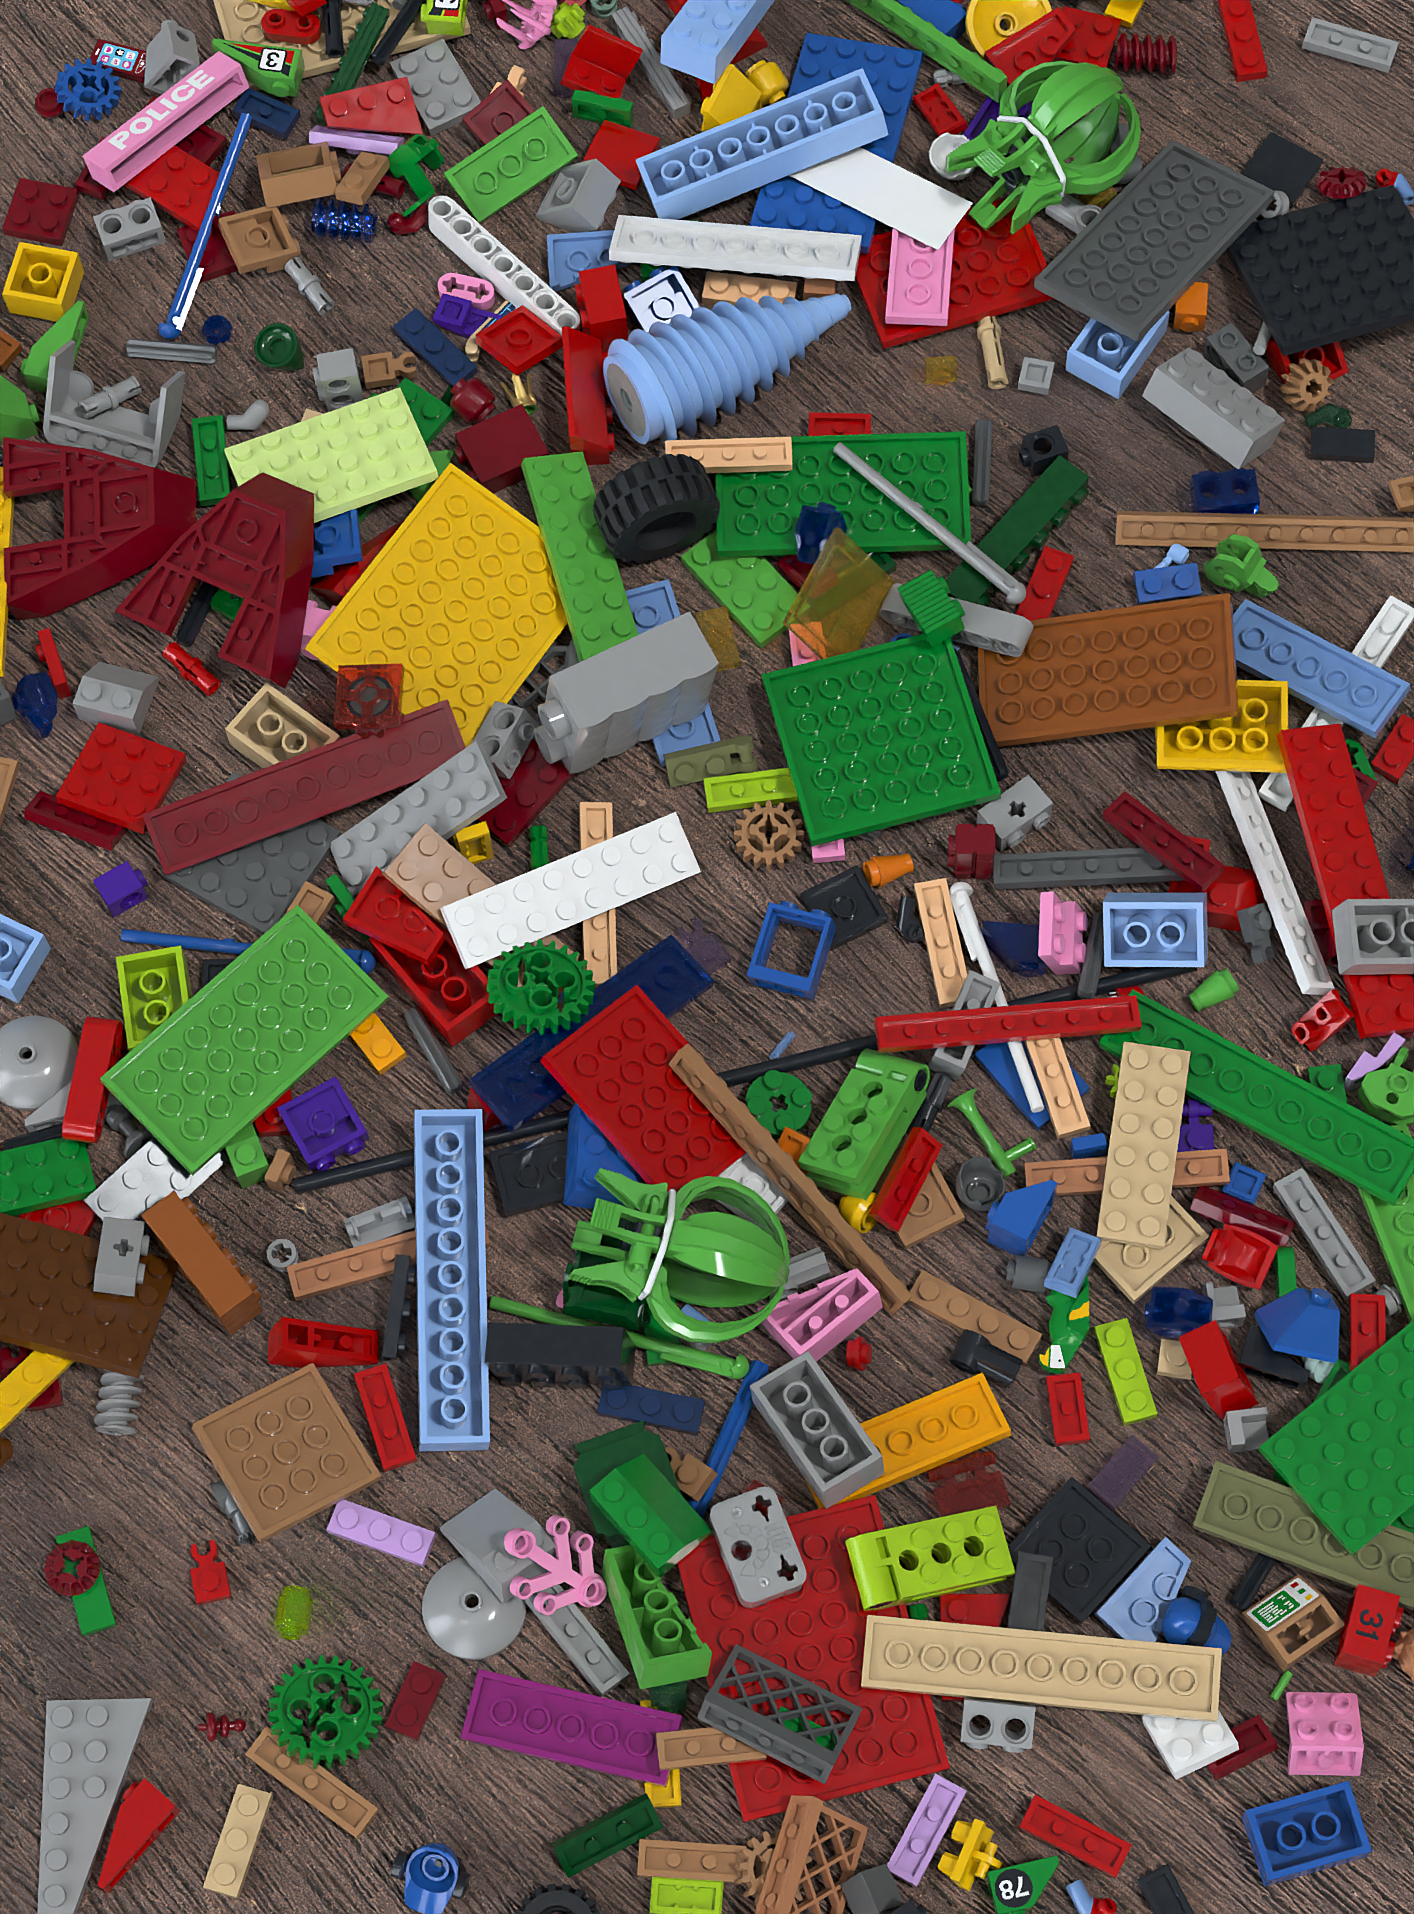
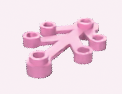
M559 1515L551 1516L546 1523V1531L554 1536L556 1558L538 1547L534 1534L523 1528H514L508 1531L504 1537L505 1549L509 1554L521 1559L528 1557L549 1571L530 1579L523 1576L515 1577L510 1584L512 1595L525 1600L535 1592L563 1582L573 1587L556 1595L540 1592L534 1599V1608L544 1615H551L556 1609L575 1602L584 1607L597 1606L605 1599L607 1594V1587L603 1578L594 1573L592 1558L594 1541L592 1536L583 1531H576L572 1534L569 1541L570 1523L566 1518ZM560 1522V1528L556 1531V1525ZM584 1538L583 1545L579 1547L580 1540ZM570 1547L578 1552L580 1574L572 1570ZM525 1583L523 1591L519 1592L520 1586ZM548 1599V1605L543 1608L544 1602Z

